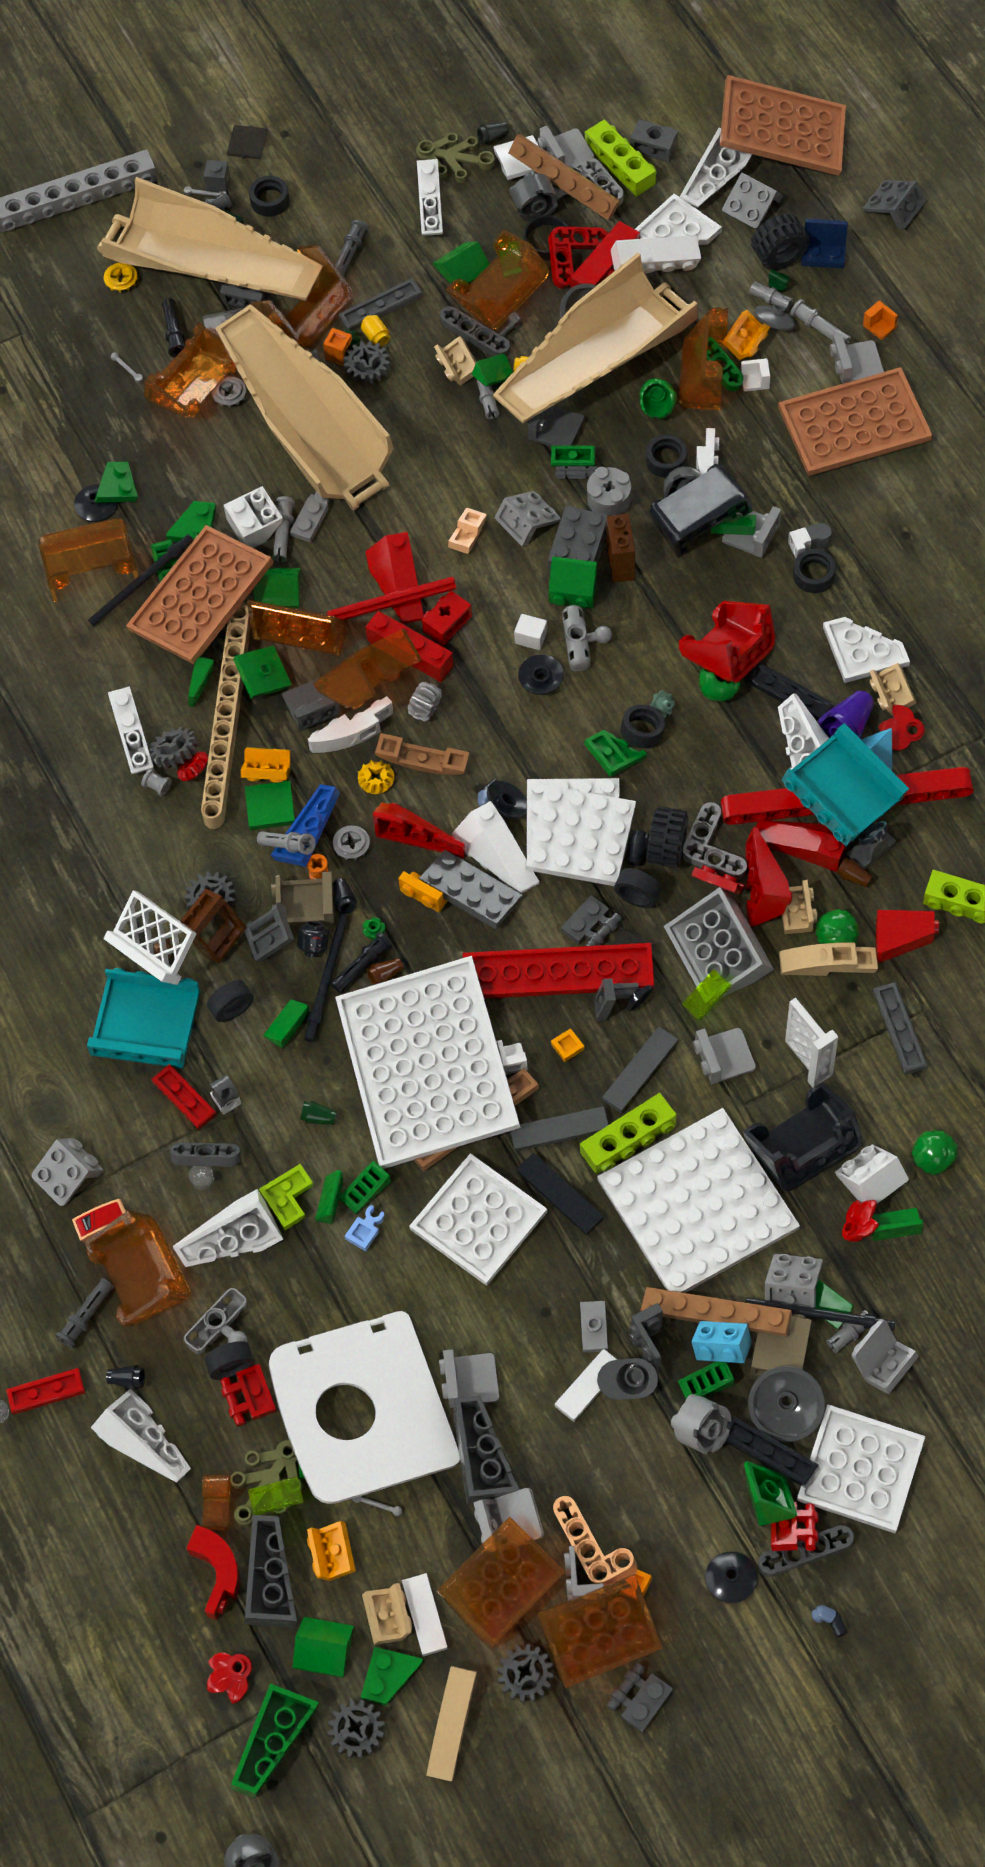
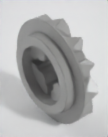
M231 376L219 379L212 387L214 401L218 402L220 406L227 405L229 408L233 404L239 405L241 400H245V394L247 393L243 381ZM233 390V394L226 396L225 391Z
M346 826L338 830L334 835L333 848L337 855L344 857L345 860H356L361 855L365 856V852L369 849V836L361 827ZM349 837L355 842L354 849L347 845Z

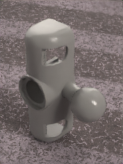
M570 605L562 612L569 667L575 672L588 670L591 666L588 642L598 641L600 643H607L612 637V631L607 626H600L595 632L587 633L582 608L577 605ZM568 614V618L564 620V616ZM573 636H580L581 638H580V639H573L572 637H573ZM573 651L574 658L570 660V653Z
M235 1288L228 1289L185 1334L184 1341L187 1347L195 1354L200 1355L204 1353L208 1345H212L218 1337L223 1335L228 1338V1343L236 1341L248 1342L245 1333L234 1331L230 1327L240 1311L247 1307L245 1296ZM229 1295L233 1300L226 1307L223 1300ZM214 1319L222 1320L218 1326L210 1325ZM195 1330L199 1336L191 1342L189 1335Z

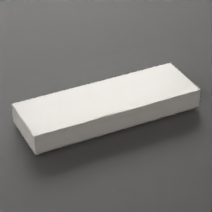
M603 1349L558 1399L555 1407L575 1422L601 1392L597 1383L598 1372L601 1367L607 1362L617 1359Z
M427 1573L402 1580L422 1655L427 1656L447 1650V1644Z

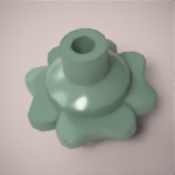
M661 690L659 694L653 695V701L650 706L660 711L665 718L666 715L672 714L675 701L671 700L673 697L671 693Z

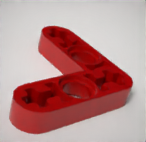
M556 227L549 234L548 242L552 278L556 287L565 289L570 285V277L574 274L571 249H595L601 242L594 237L598 235L603 240L608 234L605 229L598 227ZM557 234H559L560 238H563L561 241L555 237ZM574 234H581L584 239L583 243L577 242L574 239ZM562 253L566 257V262L558 261L556 254ZM562 273H563V277H564V278H567V280H566L565 282H564L563 278H560V275H561Z

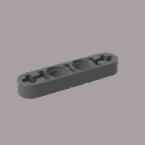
M448 306L441 310L440 321L445 328L491 356L505 354L506 357L509 356L510 343L505 337L455 307ZM469 324L472 326V329L464 331L461 327ZM480 335H488L489 339L480 341L478 337Z
M844 1525L819 1532L818 1540L825 1545V1550L822 1553L806 1550L805 1542L799 1541L798 1551L801 1553V1559L797 1562L788 1560L786 1553L789 1550L766 1551L759 1557L758 1569L764 1576L774 1577L841 1553L852 1546L853 1532ZM838 1533L848 1536L846 1544L836 1541L832 1544L833 1549H830L827 1536H830V1541L837 1539ZM782 1553V1560L786 1566H782L781 1561L774 1564L773 1570L763 1566L767 1558L774 1562L779 1560L778 1554Z

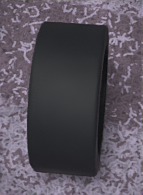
M271 175L260 177L251 184L249 189L250 203L256 213L270 217L279 215L287 209L289 205V192L284 180ZM266 190H275L281 193V197L273 202H263L257 199L258 195Z
M670 434L657 436L649 442L646 448V465L649 471L656 476L666 478L675 468L686 466L687 447L684 441L677 436ZM661 449H672L679 453V459L671 464H663L654 459V453Z
M809 549L800 553L795 559L793 578L796 585L803 591L809 593L824 592L834 583L836 564L829 553L819 549ZM808 563H819L826 567L828 573L825 577L814 580L805 577L801 569Z
M635 705L625 711L620 732L624 740L630 745L637 748H651L661 741L666 723L663 715L654 707ZM635 720L646 721L656 731L651 733L637 731L631 726L630 722Z
M627 868L620 872L614 885V891L620 898L631 905L651 908L655 905L661 892V885L651 875L637 869Z
M234 980L222 985L209 997L207 1008L218 1022L231 1021L243 1014L254 1001V995L245 982Z
M236 1341L219 1346L210 1351L204 1358L210 1378L214 1380L236 1377V1372L252 1367L255 1364L250 1346L244 1341Z

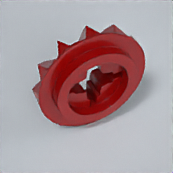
M204 751L196 752L194 755H191V759H185V763L180 765L177 774L181 781L192 780L205 769L208 755Z

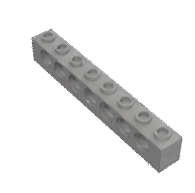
M146 149L0 197V233L135 189L136 177L151 183L158 181L155 166L148 150Z

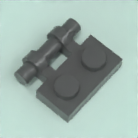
M591 895L561 927V932L578 945L586 939L588 942L585 946H599L603 944V939L609 932L613 933L618 927L617 924L622 918L617 913H614L611 918H607L606 915L609 913V908ZM598 924L602 926L597 933L592 932Z
M636 1663L632 1670L626 1672L624 1675L625 1680L618 1690L614 1689L610 1696L612 1698L606 1706L613 1712L616 1711L619 1705L625 1707L626 1710L621 1715V1718L643 1734L672 1693L673 1688L652 1673L645 1682L640 1678L645 1668ZM634 1685L640 1690L631 1701L626 1695Z

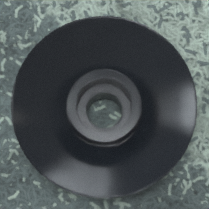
M93 484L83 488L75 498V511L85 521H104L110 518L118 507V502L95 503L93 499L96 498L100 484Z
M534 655L527 658L521 664L518 671L519 682L526 691L532 694H549L561 685L563 681V668L555 658L549 655Z
M495 781L489 785L487 789L488 800L492 802L499 813L513 819L525 816L527 813V799L518 788L504 781Z
M724 1552L714 1557L708 1564L705 1581L708 1590L716 1599L725 1603H739L753 1593L757 1583V1573L753 1563L743 1554ZM729 1571H733L736 1573V1577L729 1579L726 1574Z

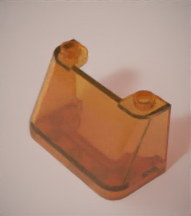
M505 229L494 241L493 248L498 256L470 285L463 279H456L446 288V291L454 300L490 329L499 328L508 319V316L515 312L547 279L549 274L547 265L532 244Z
M716 307L710 309L684 337L678 401L683 407L721 410L723 369L718 362L706 360L707 349L711 350V346L707 347L708 337L714 338L722 348H726L722 342L727 336L728 308Z
M200 322L193 329L195 337L185 342V348L161 373L158 371L156 375L151 374L145 380L144 397L147 400L185 418L193 417L198 412L201 403L230 372L234 373L237 370L220 337Z
M128 1210L84 1242L88 1258L94 1263L97 1262L105 1266L122 1303L117 1306L116 1317L123 1326L132 1327L182 1303L191 1296L190 1289L159 1225L150 1215Z

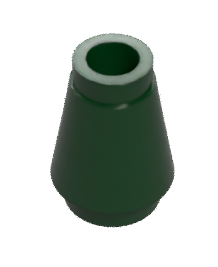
M312 1100L310 1102L304 1101L300 1120L306 1121L305 1124L333 1125L337 1111Z

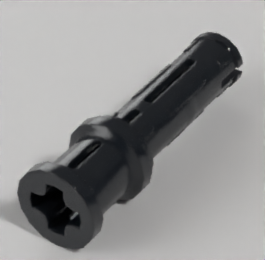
M168 298L169 306L167 299L162 301L167 326L165 338L169 343L168 354L173 358H180L187 353V347L183 342L185 335L179 326L175 300Z
M378 932L375 935L376 938L368 946L362 948L361 954L331 982L332 987L341 994L370 964H376L379 961L378 958L387 949L393 948L391 942L383 934Z

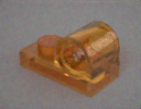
M230 1475L203 1476L202 1496L204 1506L202 1527L206 1529L229 1530L232 1487Z

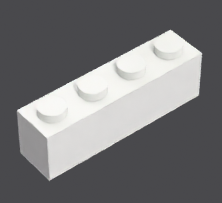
M697 235L617 240L611 248L615 271L637 253L641 255L644 273H652L658 270L670 272L675 269L688 271L694 269L701 260Z

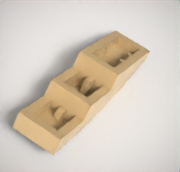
M455 1666L450 1668L426 1776L453 1781L477 1671Z

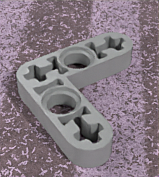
M588 158L571 167L608 193L611 190V194L614 197L618 196L617 199L620 200L618 206L623 203L622 188L597 159ZM599 180H606L608 182L606 185L597 184ZM552 183V186H555L553 188L558 198L568 194Z
M706 803L701 807L685 841L682 854L683 859L697 867L702 868L704 865L716 870L719 875L724 876V874L740 880L746 875V861L737 855L709 845L721 819V808L716 803ZM714 811V815L710 817L709 823H707V813ZM698 829H705L708 831V835L701 838L695 832ZM697 850V853H694L693 856L689 855V851ZM706 852L704 860H701V856H703V853ZM711 856H718L721 862L713 865L709 863L708 859ZM725 860H727L728 864H726V868H723L725 865ZM736 865L740 866V869H738L736 872L732 871L733 867H735Z

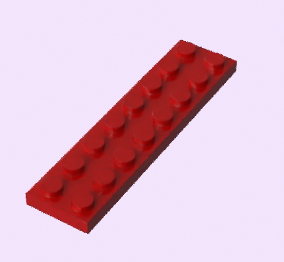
M651 943L462 953L463 958L469 956L473 958L484 999L597 993L603 979H613V984L638 983V989L650 985L654 990Z

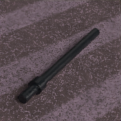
M187 534L177 544H172L167 548V552L91 616L88 622L94 627L169 561L178 558L182 554L181 551L193 542L192 537Z
M342 913L339 916L313 1010L308 1015V1027L304 1038L307 1042L314 1041L317 1027L321 1025L323 1018L321 1014L349 919L347 914Z
M749 1297L746 1298L745 1302L791 1310L792 1315L800 1314L805 1317L864 1326V1329H870L881 1319L876 1318V1315L872 1314L862 1316ZM883 1319L887 1321L890 1329L894 1331L896 1321Z

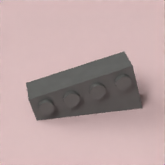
M480 1395L455 1398L452 1408L466 1504L472 1505L474 1504L473 1502L479 1500L494 1499L520 1490L513 1478L510 1465L502 1452V1446L495 1435L491 1420Z
M253 1515L244 1624L296 1628L297 1618L279 1517Z

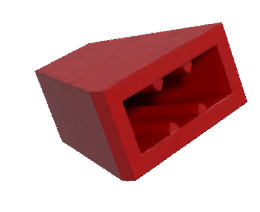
M877 910V963L933 943L934 934L939 933V920H935L934 911Z

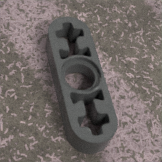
M182 1142L176 1143L170 1148L171 1162L180 1166L231 1167L239 1164L241 1161L240 1148L236 1144ZM204 1153H209V1154H210V1155H207V1156H201V1154H204Z

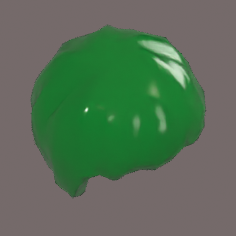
M659 378L649 379L644 382L639 392L640 407L644 414L651 418H665L672 413L673 408L676 406L677 393L674 391L673 386L665 380Z
M704 668L700 670L699 687L703 696L710 701L723 702L730 700L739 691L740 681L737 683L727 682L716 676L713 672H709Z
M835 909L825 913L816 923V936L819 944L857 943L859 925L855 917L848 911Z
M934 1129L933 1131L924 1132L916 1139L911 1154L914 1158L913 1162L925 1173L938 1175L947 1170L957 1159L958 1145L944 1131Z

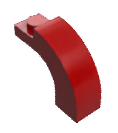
M196 1525L186 1549L189 1555L210 1563L216 1570V1583L204 1611L207 1617L217 1620L219 1614H223L228 1604L226 1597L237 1599L240 1588L239 1568L228 1544L213 1531Z

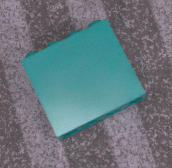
M845 723L837 729L832 737L792 770L789 768L781 779L785 787L800 799L802 805L809 808L816 815L818 821L826 825L833 833V836L845 846L850 844L901 801L909 790Z
M121 968L106 969L107 981L93 1038L89 1037L87 1043L90 1055L168 1066L170 1064L172 1067L183 1069L201 993L198 982L191 978H182L178 985L162 982L155 976L143 971L132 973L126 972Z

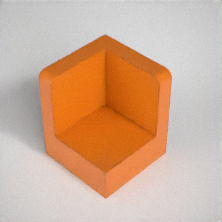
M879 300L864 313L863 326L883 340L897 328L898 315Z
M332 328L323 343L325 360L344 366L343 358L352 341V335Z

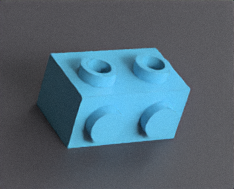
M700 1321L692 1339L696 1360L744 1363L752 1344L748 1324Z

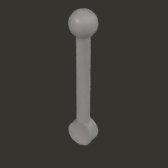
M189 186L184 188L185 195L218 196L221 194V191L217 193L194 190Z
M114 352L111 354V359L122 365L134 377L136 383L143 381V376L135 373L119 358L118 353Z
M362 1496L352 1498L355 1503L364 1502L390 1511L395 1516L402 1514V1508L399 1506L391 1507Z

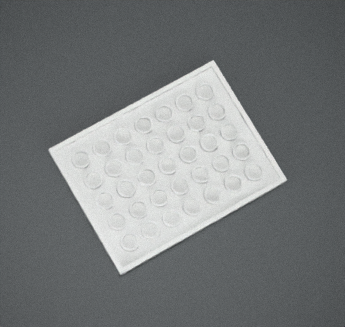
M472 956L335 997L378 1163L382 1169L521 1128Z

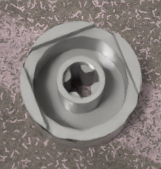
M598 467L587 482V502L592 511L612 516L623 514L628 510L631 504V482L626 472L611 467Z
M691 1394L687 1397L678 1414L673 1416L671 1427L674 1428L675 1437L680 1443L703 1454H707L709 1451L714 1453L722 1447L729 1435L730 1430L727 1429V1422H731V1415L726 1407L702 1396Z

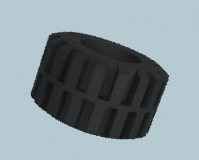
M786 213L774 216V218L768 219L764 224L760 225L751 238V246L766 269L780 270L795 263L804 255L810 244V238L798 218L793 214L787 215Z
M658 806L655 810L647 845L646 857L649 864L677 868L680 864L688 827L687 811Z

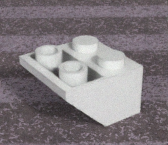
M263 486L224 504L226 520L240 542L251 548L265 543L283 521L281 514Z
M873 1144L862 1149L860 1154L852 1160L843 1163L842 1167L835 1171L837 1177L861 1203L866 1200H876L879 1203L909 1180L898 1157Z

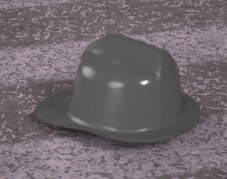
M617 1359L609 1361L601 1367L598 1372L597 1383L600 1391L611 1399L643 1398L654 1392L658 1383V1375L654 1366L645 1359Z

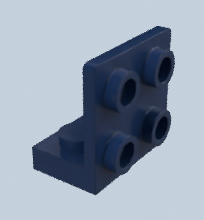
M805 219L804 230L810 238V244L802 256L801 266L844 269L848 222Z

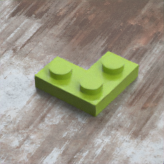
M299 1164L261 1187L259 1192L284 1230H287L306 1218L294 1198L314 1185L302 1165Z

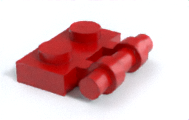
M704 865L702 869L694 867L691 875L738 895L739 893L742 894L745 885L737 882V878L727 874L720 876L716 870Z
M260 1364L236 1372L239 1382L232 1384L230 1377L220 1380L223 1398L227 1399L230 1407L228 1410L230 1418L234 1419L237 1427L246 1423L243 1415L247 1412L251 1413L253 1420L277 1412ZM243 1391L246 1402L239 1404L236 1394Z
M794 1502L797 1512L795 1518L771 1523L772 1551L798 1550L799 1541L805 1542V1548L808 1551L816 1549L818 1541V1531L816 1530L818 1513L815 1511L814 1504L807 1503L805 1510H798L797 1502ZM798 1523H805V1529H798Z

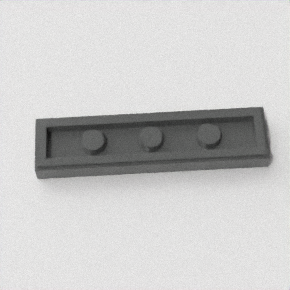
M411 278L339 313L338 318L345 329L355 331L361 328L365 317L377 315L381 318L423 298V293Z
M896 982L873 988L875 1000L903 1074L907 1075L927 1069L928 1065Z
M658 1027L604 1094L602 1101L622 1114L676 1046L678 1039L661 1027Z
M603 1106L520 1124L521 1128L512 1130L510 1133L514 1150L517 1152L594 1135L608 1126V1121Z

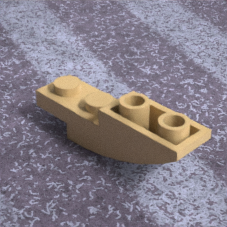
M855 943L816 944L779 952L781 975L827 976L829 972L876 973L878 970L876 948L856 947Z

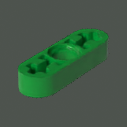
M708 336L701 338L697 346L698 355L728 391L739 390L744 379L741 371L714 338ZM704 345H705L706 347L711 346V350H709V349H705V350H704V349H703ZM716 360H723L726 366L718 368L714 362ZM730 377H731V379H735V378H736V379H737V382H736V383H735L734 381L730 382V381H729Z

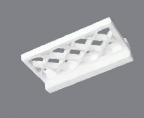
M133 890L114 931L107 930L104 940L160 981L178 985L182 976L177 973L197 933L144 895ZM137 900H140L141 911L135 913L134 906ZM155 911L156 921L150 923L148 913ZM142 916L144 926L137 928L136 918ZM130 921L131 931L125 933L123 929L126 923ZM169 921L171 931L164 934L163 923ZM157 926L158 937L152 939L151 928ZM145 931L146 942L140 944L138 934ZM184 932L187 935L183 943L179 945L178 934ZM172 937L173 947L167 949L165 939ZM159 942L161 952L154 954L153 944ZM174 953L175 960L172 966H170L168 955Z
M794 998L789 1003L785 1042L809 1070L807 1082L813 1088L833 1076L838 1036L833 1030L825 1034L800 1002Z

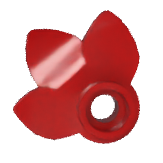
M893 705V718L882 722L878 726L881 732L892 728V750L906 749L911 742L920 740L925 731L923 723L914 718L912 710L902 705ZM910 727H915L917 729V733L910 734L908 729Z
M856 1200L852 1203L847 1211L846 1223L842 1230V1236L848 1242H858L876 1230L879 1224L872 1219L877 1205L876 1200H866L862 1203Z
M225 1652L217 1653L208 1661L214 1671L208 1678L207 1690L212 1693L227 1691L231 1703L235 1704L248 1691L247 1678L252 1672V1662L244 1654L231 1656ZM238 1662L242 1664L240 1672H237L235 1669V1665Z

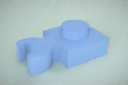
M372 1205L366 1209V1218L363 1220L357 1217L345 1235V1240L365 1252L379 1233V1229L375 1225L381 1224L385 1218L384 1212H381L378 1217H372L371 1214L374 1211V1206Z

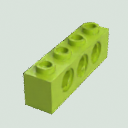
M604 119L585 131V141L593 154L636 197L656 185L657 172L655 167L649 164L642 154L636 151L629 141L617 132L613 125H610Z
M933 870L925 891L923 904L934 910H945L954 916H965L977 923L984 924L985 885ZM950 893L955 897L949 898L945 894ZM973 900L976 901L978 904L973 905L970 904L968 901Z
M658 1093L581 1142L580 1153L596 1175L602 1171L606 1172L612 1169L615 1163L622 1158L624 1160L630 1158L639 1147L650 1145L655 1140V1137L661 1133L667 1134L673 1130L677 1114L661 1093ZM646 1120H653L655 1124L647 1126L644 1122ZM630 1132L636 1136L628 1139L623 1135ZM607 1145H612L616 1149L609 1152L603 1148Z

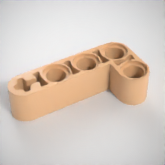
M569 1496L559 1497L553 1505L554 1513L571 1546H574L575 1553L592 1584L603 1583L604 1591H607L635 1575L637 1563L630 1550L620 1548L604 1556L575 1501ZM565 1509H568L573 1517L568 1520L564 1512ZM575 1530H584L580 1536H572ZM587 1551H595L593 1557L584 1558ZM622 1560L630 1561L628 1566L624 1568L618 1567ZM598 1573H607V1576L604 1579H595Z

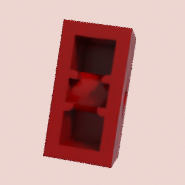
M451 590L446 596L440 597L436 606L431 611L428 610L422 618L423 632L444 646L472 617L471 604Z

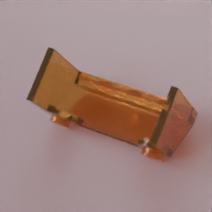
M319 245L301 246L297 249L302 255L321 264L323 269L307 300H300L287 317L276 308L271 300L250 303L271 320L273 324L282 329L284 334L298 342L300 347L311 346L352 296L350 285Z
M112 519L46 534L38 540L53 602L58 601L55 589L65 588L70 582V575L113 566L114 571L117 573L128 574L133 571L135 579L139 576L127 526L122 519Z
M403 628L354 652L316 680L313 685L317 692L345 708L352 707L354 710L362 706L365 700L377 695L373 688L384 680L391 682L401 676L400 671L422 659Z

